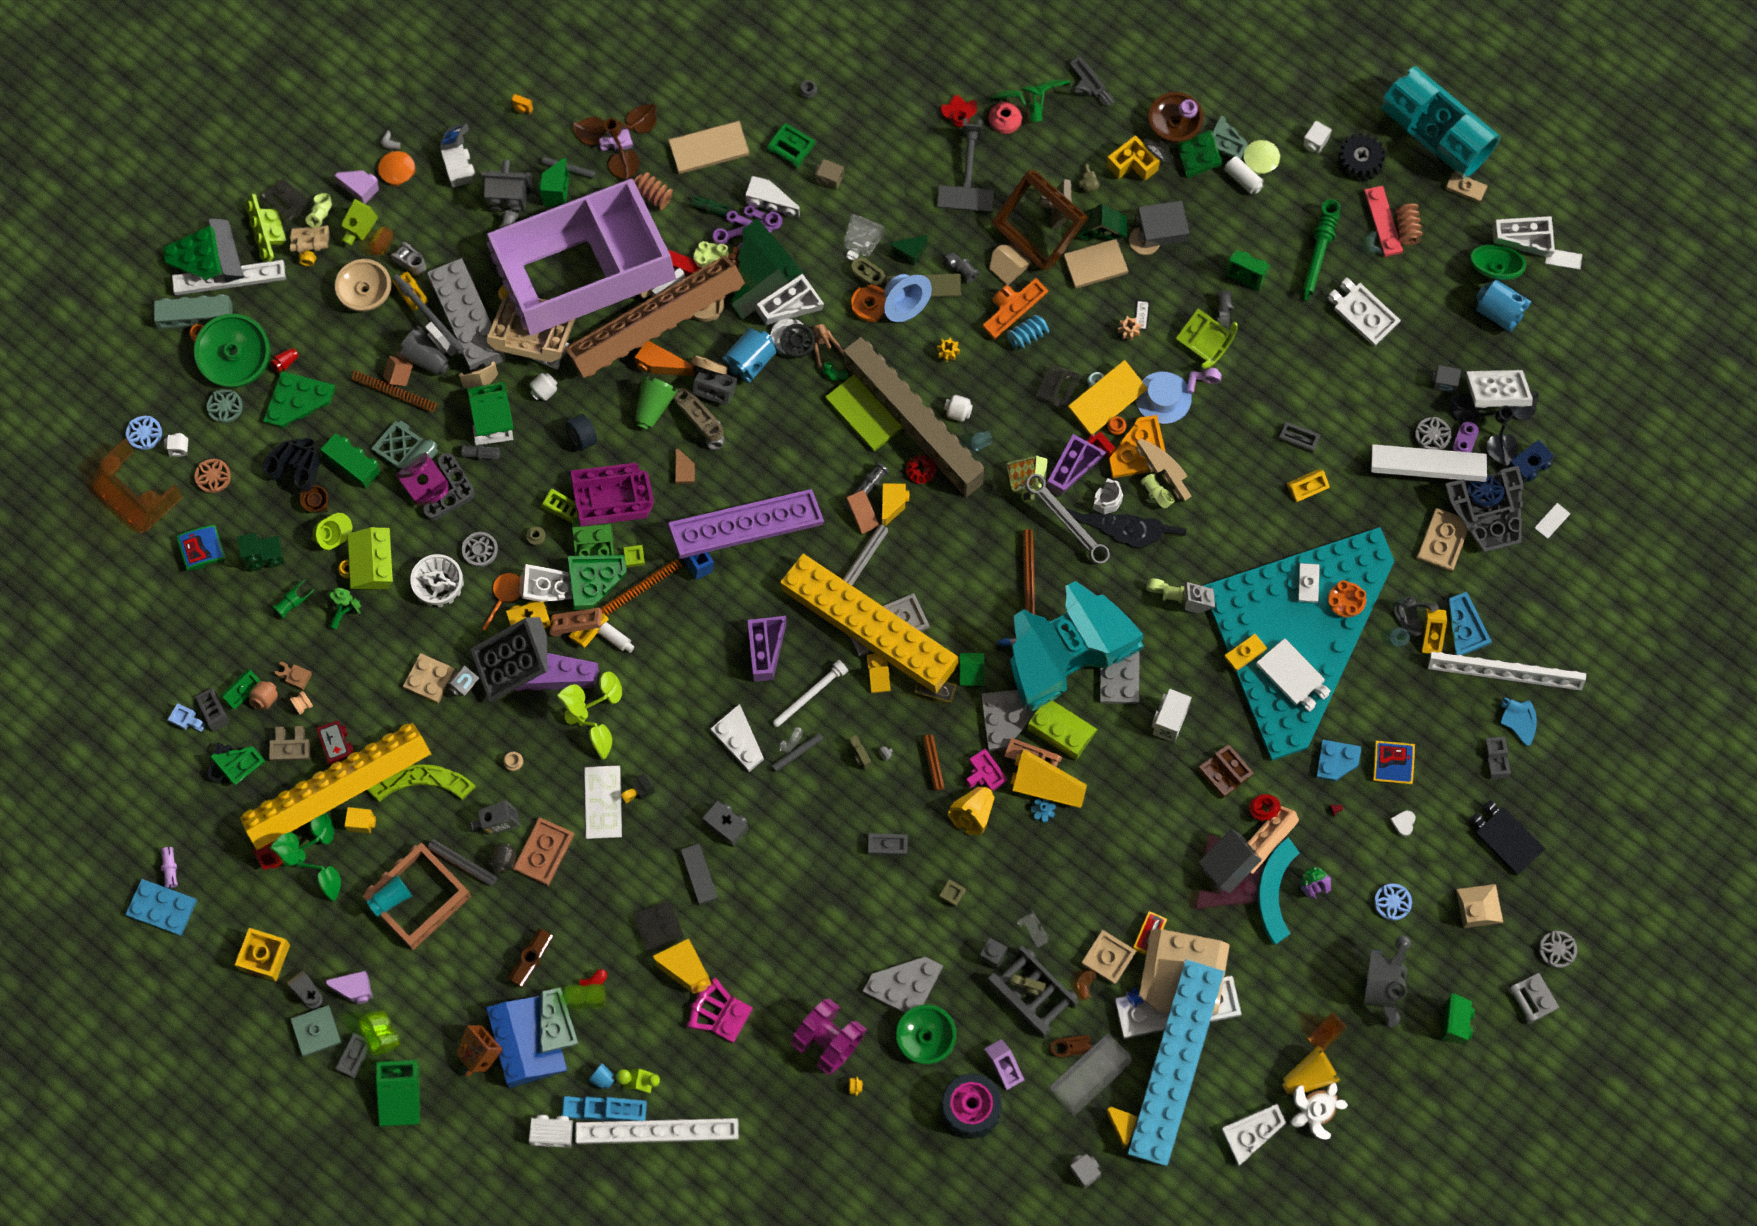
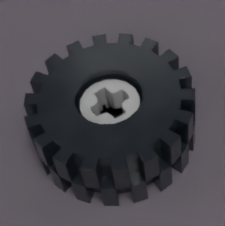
M1359 133L1357 137L1356 134H1352L1351 139L1349 137L1345 139V142L1341 144L1337 160L1340 171L1343 170L1344 176L1348 174L1350 180L1354 177L1357 178L1356 182H1360L1361 179L1367 182L1369 177L1372 180L1375 178V175H1379L1386 154L1385 148H1382V142L1377 143V137L1374 136L1372 139L1370 138L1371 134L1367 133L1366 136H1363V133ZM1362 153L1365 154V158H1358Z

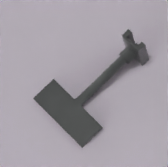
M964 118L963 135L966 136L967 151L963 187L939 185L937 208L992 212L994 190L971 188L974 145L977 137H981L982 120H978V125L967 124V119Z

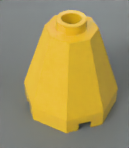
M977 787L956 800L948 812V816L953 824L959 829L964 827L966 829L965 833L968 835L981 836L987 825L995 798L993 792L987 787Z

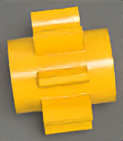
M951 338L945 341L942 339L941 345L937 346V351H939L938 357H943L945 362L951 359L955 361V354H960V349L957 348L958 342L954 343Z

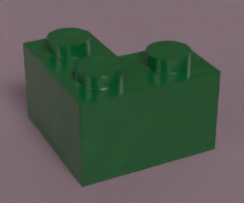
M1097 205L1092 209L1083 211L1088 219L1075 235L1085 241L1099 236L1108 240L1122 239L1127 237V216L1106 205Z
M257 533L237 536L240 557L247 571H258L268 566L278 567L280 564L285 563L282 542L279 536L259 539Z

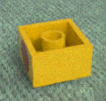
M249 928L235 966L239 971L276 982L290 944L284 938Z

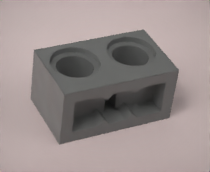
M701 368L694 380L692 394L727 406L735 393L737 378Z

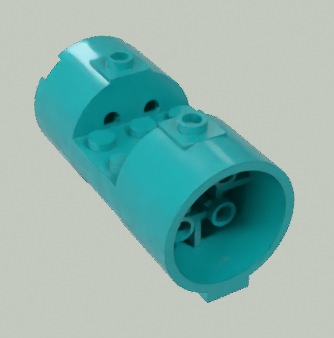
M1417 66L1410 68L1407 71L1408 75H1405L1403 78L1400 77L1384 95L1383 102L1385 105H1382L1380 109L1463 179L1469 177L1493 152L1500 140V135Z

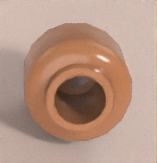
M269 681L258 682L249 693L250 704L258 710L269 709L278 697L276 686Z

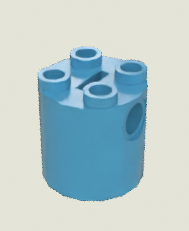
M1495 280L1483 285L1476 296L1478 302L1476 311L1509 332H1512L1516 324H1519L1523 318L1524 310L1528 309L1532 301Z
M748 328L723 356L722 360L729 365L728 370L733 375L737 376L739 374L746 383H750L776 354L773 339L763 330L758 332Z

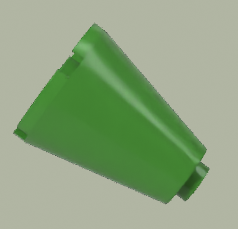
M644 375L641 381L635 422H637L638 427L647 430L648 427L652 428L677 394L678 389H673V386L656 378L653 381L648 380L649 376Z

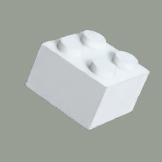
M1169 689L1168 694H1163L1159 711H1156L1151 726L1154 728L1153 735L1175 743L1192 697Z

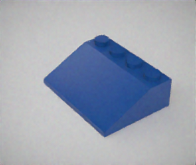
M540 996L508 1001L487 1007L495 1041L503 1049L499 1056L509 1088L567 1071L562 1049L540 1054Z

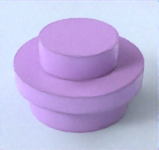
M1185 100L1179 106V112L1185 118L1194 117L1198 110L1197 105L1192 100Z

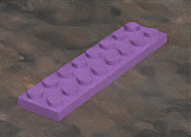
M810 489L668 522V529L678 557L681 559L823 525L824 519L814 493Z

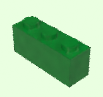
M335 433L320 449L323 457L366 489L381 473L378 467L379 463L372 457L367 458L359 447L356 446L354 448L350 445L351 442L342 435L340 437Z

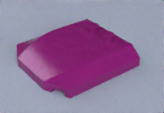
M637 463L570 471L580 527L644 519L648 517L654 505L648 473L645 470L641 471Z

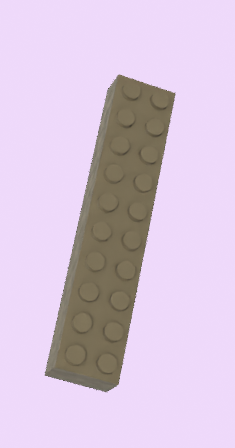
M860 337L844 350V366L864 384L901 424L903 430L930 459H933L935 465L965 497H968L983 485V465L971 457L972 454L968 448H963L959 444V439L955 434H950L946 430L947 427L943 421H938L934 417L935 414L932 409L922 404L920 396L910 391L908 383L898 378L893 367L889 368L886 365L883 356L875 353L871 343L864 341Z

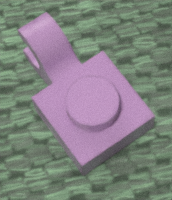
M623 129L618 136L622 149L633 148L628 129ZM613 137L599 139L601 151L613 147L615 152L620 151Z

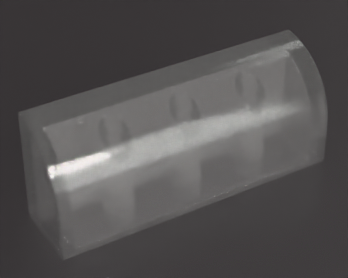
M1107 1034L1049 1088L1061 1104L1075 1116L1132 1063L1130 1054Z

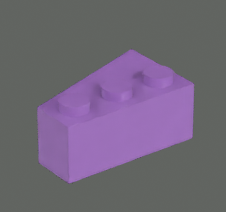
M1073 434L1049 476L1045 487L1058 496L1063 495L1098 463L1106 452Z
M786 616L748 620L754 682L774 679L787 624Z

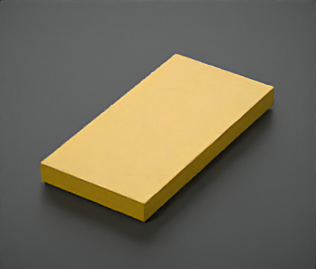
M1124 360L1067 407L1091 436L1147 391L1148 388Z

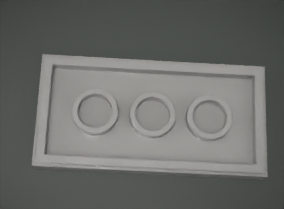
M914 593L883 606L921 632L930 628ZM850 637L859 658L872 653L871 650Z

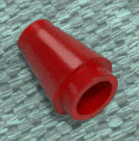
M291 348L273 356L270 364L277 373L285 372L299 355L294 348Z

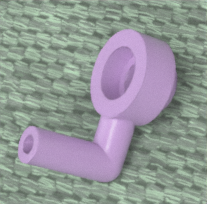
M1208 368L1203 372H1191L1186 392L1189 394L1194 393L1196 379L1203 380L1208 384H1219L1222 374L1216 368Z

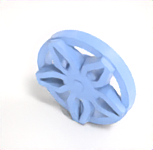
M140 416L130 421L126 430V437L132 447L138 450H148L155 447L161 440L162 428L153 417ZM153 423L157 425L158 429L152 428ZM157 437L155 441L150 444V438ZM140 440L143 446L136 445L133 442H138Z
M1387 884L1376 893L1374 905L1379 915L1383 918L1396 921L1404 918L1409 913L1412 899L1408 890L1403 886ZM1387 888L1391 892L1390 895L1387 894ZM1392 888L1399 889V891H1397L1396 894H1394V890ZM1383 891L1385 897L1378 899L1380 893ZM1404 892L1402 897L1398 896L1399 893ZM1405 897L1408 899V904L1402 901ZM1400 905H1404L1407 909L1401 908ZM1380 907H1382V908H1386V907H1387V910H1386V911H1387V915L1382 912V910L1380 909ZM1397 909L1401 912H1405L1400 916H1395L1397 913ZM1390 910L1394 911L1392 916L1390 915Z

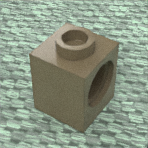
M823 159L821 165L818 164L815 170L817 183L837 190L844 176V167Z

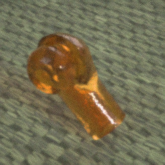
M1092 970L1085 971L1077 981L1081 1000L1091 998L1088 987L1096 978V974Z

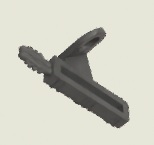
M1081 56L1075 58L1070 64L1082 80L1077 86L1071 87L1072 94L1091 96L1093 92L1096 97L1100 96V101L1103 105L1110 106V104H1113V96H1111L1110 92H1105L1107 90L1083 58Z

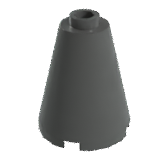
M416 326L417 331L413 329L401 343L403 347L401 352L397 349L396 355L435 375L439 373L444 374L449 367L447 365L448 359L420 326Z

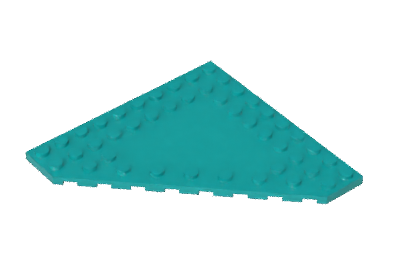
M1381 527L1204 585V587L1214 590L1215 607L1210 610L1228 653L1254 634L1267 647L1265 652L1238 670L1236 675L1271 761L1306 750L1310 745L1394 563V558ZM1300 563L1319 564L1318 603L1298 602ZM1345 580L1357 584L1366 592L1365 608L1354 617L1345 618L1338 616L1331 610L1328 604L1330 590L1340 581ZM1284 639L1325 679L1322 685H1325L1330 690L1329 696L1324 700L1315 691L1308 695V697L1316 702L1315 708L1310 712L1301 703L1295 706L1256 665L1263 656Z

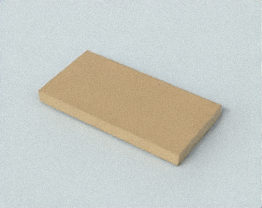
M739 121L669 140L679 174L749 155Z

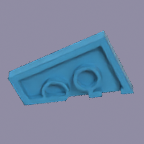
M1464 592L1449 598L1448 604L1455 655L1463 656L1490 645L1492 641L1468 593Z

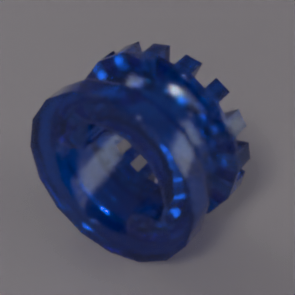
M1135 988L1132 989V992L1125 993L1128 1001L1134 1008H1137V1004L1144 1003Z

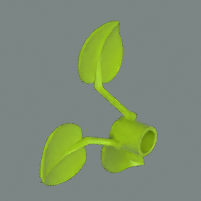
M612 672L603 673L599 679L600 689L605 695L587 705L584 703V691L576 684L565 687L557 695L567 708L564 716L568 724L579 723L580 726H592L589 730V736L594 748L602 759H606L610 752L612 735L605 725L601 724L598 726L596 723L586 722L585 720L588 717L587 708L608 698L611 704H615L621 699L622 686L618 677Z

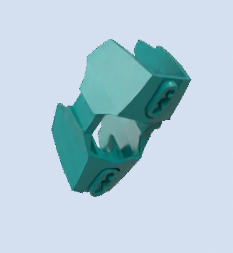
M1076 581L1065 586V608L1067 611L1059 618L1050 622L1044 617L1034 615L1025 609L1015 614L1016 642L1012 645L1014 656L1010 659L1017 690L1025 710L1029 708L1031 711L1037 710L1059 697L1061 693L1067 690L1066 677L1085 666L1106 668L1139 652L1144 648L1142 632L1104 595L1096 596ZM1066 625L1069 628L1068 632L1062 630L1061 627Z

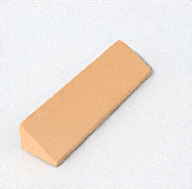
M1281 806V812L1278 813L1277 818L1274 817L1271 821L1267 820L1249 840V845L1262 859L1250 873L1253 874L1298 823L1299 819L1296 811Z

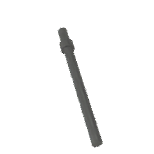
M395 275L393 280L400 287V291L413 301L458 353H462L464 351L463 346L414 293L413 287L406 283L399 275Z

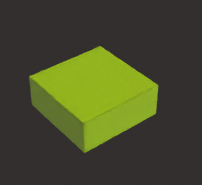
M643 545L624 547L626 568L645 565Z

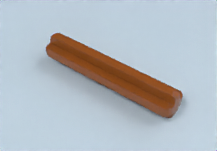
M933 735L923 736V742L935 791L943 790L944 783Z

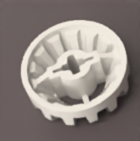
M441 554L429 555L421 559L411 573L410 580L414 594L420 602H424L430 607L432 605L443 607V604L453 603L454 598L460 596L461 588L464 586L463 575L459 565L452 558ZM444 573L448 575L450 579L445 578ZM425 585L431 587L434 592L433 596L427 592ZM445 590L449 591L447 594L443 596L436 597L437 593H441Z

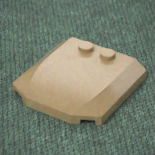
M508 296L504 297L487 336V343L497 351L547 362L560 359L575 319L530 336L528 330L523 329L520 317L516 314L514 308L516 305L511 303L510 299L508 300ZM538 298L540 303L547 301L545 299Z
M1151 929L1139 999L1144 1000L1155 1011L1169 1014L1185 960L1225 971L1230 944L1219 940L1163 929ZM1224 976L1212 1014H1217L1219 1010Z

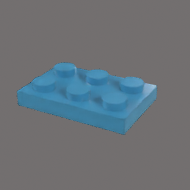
M141 879L126 916L182 936L197 900Z

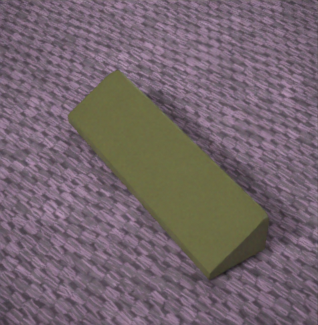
M960 274L923 275L931 282L932 291L930 297L961 296ZM896 276L886 277V286Z

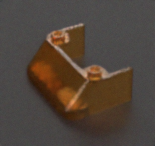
M125 438L103 458L92 487L95 493L135 531L145 532L179 502L183 496L174 484L161 497L154 491H147L138 497L114 474L120 469L121 464L134 452Z

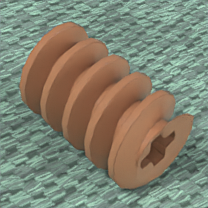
M648 172L637 176L634 183L640 195H643L645 199H648L649 202L654 203L656 207H660V210H663L668 205L673 190L669 189L666 192L667 185L664 184L660 187L661 181L654 183L656 178L653 176L649 179L650 173Z
M1405 204L1396 210L1400 243L1403 245H1415L1421 242L1419 237L1423 233L1419 231L1422 226L1419 224L1421 219L1418 218L1420 213L1416 211L1419 208L1417 204Z

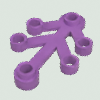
M751 205L746 206L744 209V214L747 218L756 217L762 220L760 222L770 233L782 225V217L776 212L765 214L756 210ZM748 210L753 211L751 214L747 213ZM735 211L728 212L727 221L731 224L739 223L743 227L728 232L724 229L715 230L713 233L714 242L718 245L725 244L728 239L741 236L742 229L753 221L738 215ZM733 215L735 219H730L729 217ZM775 220L776 223L772 224L770 221Z

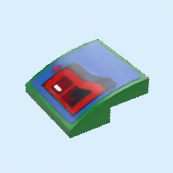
M215 525L197 528L176 536L186 571L205 568L206 564L225 561V554Z

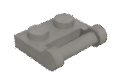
M1539 973L1508 989L1510 994L1514 995L1527 1017L1525 1020L1528 1024L1559 1009L1557 1002ZM1520 990H1525L1537 1013L1533 1014Z

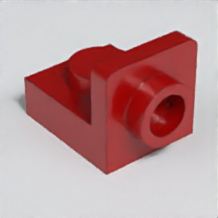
M1101 431L1096 435L1092 434L1086 440L1105 451V456L1108 459L1115 452V447Z

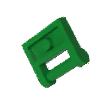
M784 123L769 143L767 151L778 154L791 162L794 167L799 168L805 157L814 147L815 140ZM779 142L797 152L798 156H793L777 145Z

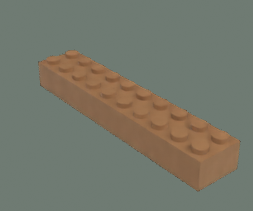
M724 255L564 349L578 372L584 378L586 376L590 377L598 369L611 365L612 361L617 358L625 357L634 348L642 347L646 341L659 337L663 331L674 328L682 320L690 319L694 313L707 309L711 303L722 300L728 293L738 291L745 283L736 265Z

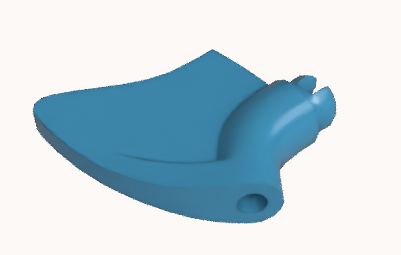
M1504 698L1501 702V707L1506 708L1500 724L1510 728L1525 746H1529L1534 738L1537 724L1536 712L1531 701L1527 700L1520 703L1513 699Z

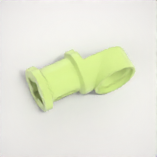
M326 193L318 194L314 197L315 204L312 208V213L306 217L307 224L312 228H319L321 226L322 219L328 215V211L332 206L330 195Z
M1155 473L1141 480V484L1145 485L1149 492V497L1155 498L1161 507L1168 508L1174 503L1175 500L1172 493L1159 485Z
M1154 578L1147 580V591L1163 594L1164 601L1169 599L1182 603L1184 586L1180 588L1169 586L1164 581Z

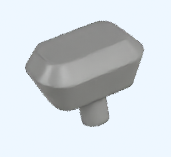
M880 747L878 751L884 761H888L892 756L891 752H893L891 748L888 750L887 747Z

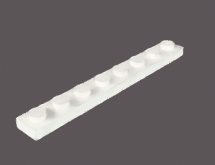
M1431 652L1428 662V669L1581 691L1586 681V673H1579L1577 671L1450 655L1442 652Z
M738 1119L576 1123L577 1144L738 1140Z

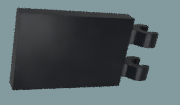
M1490 799L1483 809L1492 818L1485 823L1482 816L1476 812L1469 821L1478 829L1475 835L1518 876L1546 848L1505 807L1499 810Z

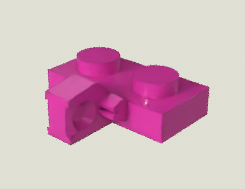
M986 749L969 759L974 768L971 771L973 775L966 779V784L969 788L979 783L981 786L986 784L991 791H994L1008 781Z

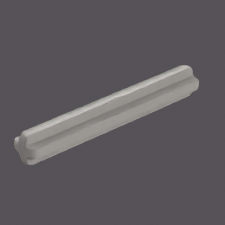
M884 525L878 526L843 578L845 582L853 585L888 533L887 527Z

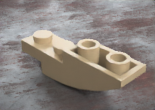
M1140 439L1135 442L1137 444L1135 447L1140 456L1144 455L1148 461L1146 462L1148 469L1156 474L1163 470L1164 474L1162 476L1168 484H1172L1174 487L1173 493L1178 500L1185 501L1192 497L1181 481L1187 477L1186 473L1171 456L1145 440Z

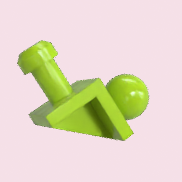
M623 1069L616 1074V1080L623 1085L624 1090H639L651 1093V1088L658 1086L660 1083L658 1075L642 1069Z

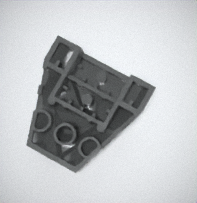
M1519 466L1487 475V477L1491 476L1499 481L1504 487L1502 500L1493 506H1480L1469 499L1468 486L1471 481H1464L1462 479L1445 484L1450 504L1483 552L1521 543V508L1523 507L1522 490L1524 484ZM1500 494L1494 495V498L1496 499Z

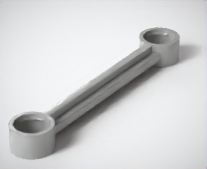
M1033 474L1025 480V489L1031 494H1037L1089 551L1088 555L1092 563L1102 564L1109 559V549L1105 545H1098L1045 487L1046 482L1043 476ZM1035 477L1041 481L1040 490L1034 491L1030 488L1029 481L1031 478ZM1095 548L1104 550V560H1095L1093 556Z

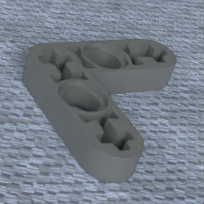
M450 453L442 454L438 459V463L453 489L449 490L439 501L424 506L425 516L429 520L435 521L471 501L475 495L473 486L454 456ZM444 460L450 461L453 469L449 470L447 464H444ZM455 473L462 475L461 479L457 482L451 480L452 475ZM461 485H464V488L469 492V495L466 496L465 494H463L462 488L460 487ZM446 498H453L454 503L451 506L445 505L444 501ZM441 502L443 510H441L438 503ZM430 508H433L434 510L436 509V513H435V514L430 513V510H429V509H430Z

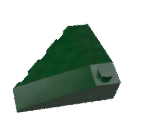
M758 218L744 227L741 235L743 236V244L739 248L738 262L740 264L738 271L745 284L738 291H735V297H732L731 306L742 320L756 311V305L801 274L804 275L794 259Z

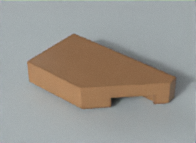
M676 449V484H695V464L679 449Z

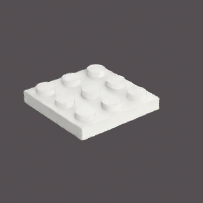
M1523 370L1466 372V380L1475 407L1532 406L1533 399Z

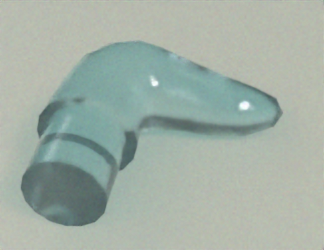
M1371 231L1368 237H1366L1364 247L1369 252L1382 254V249L1373 245L1377 234Z

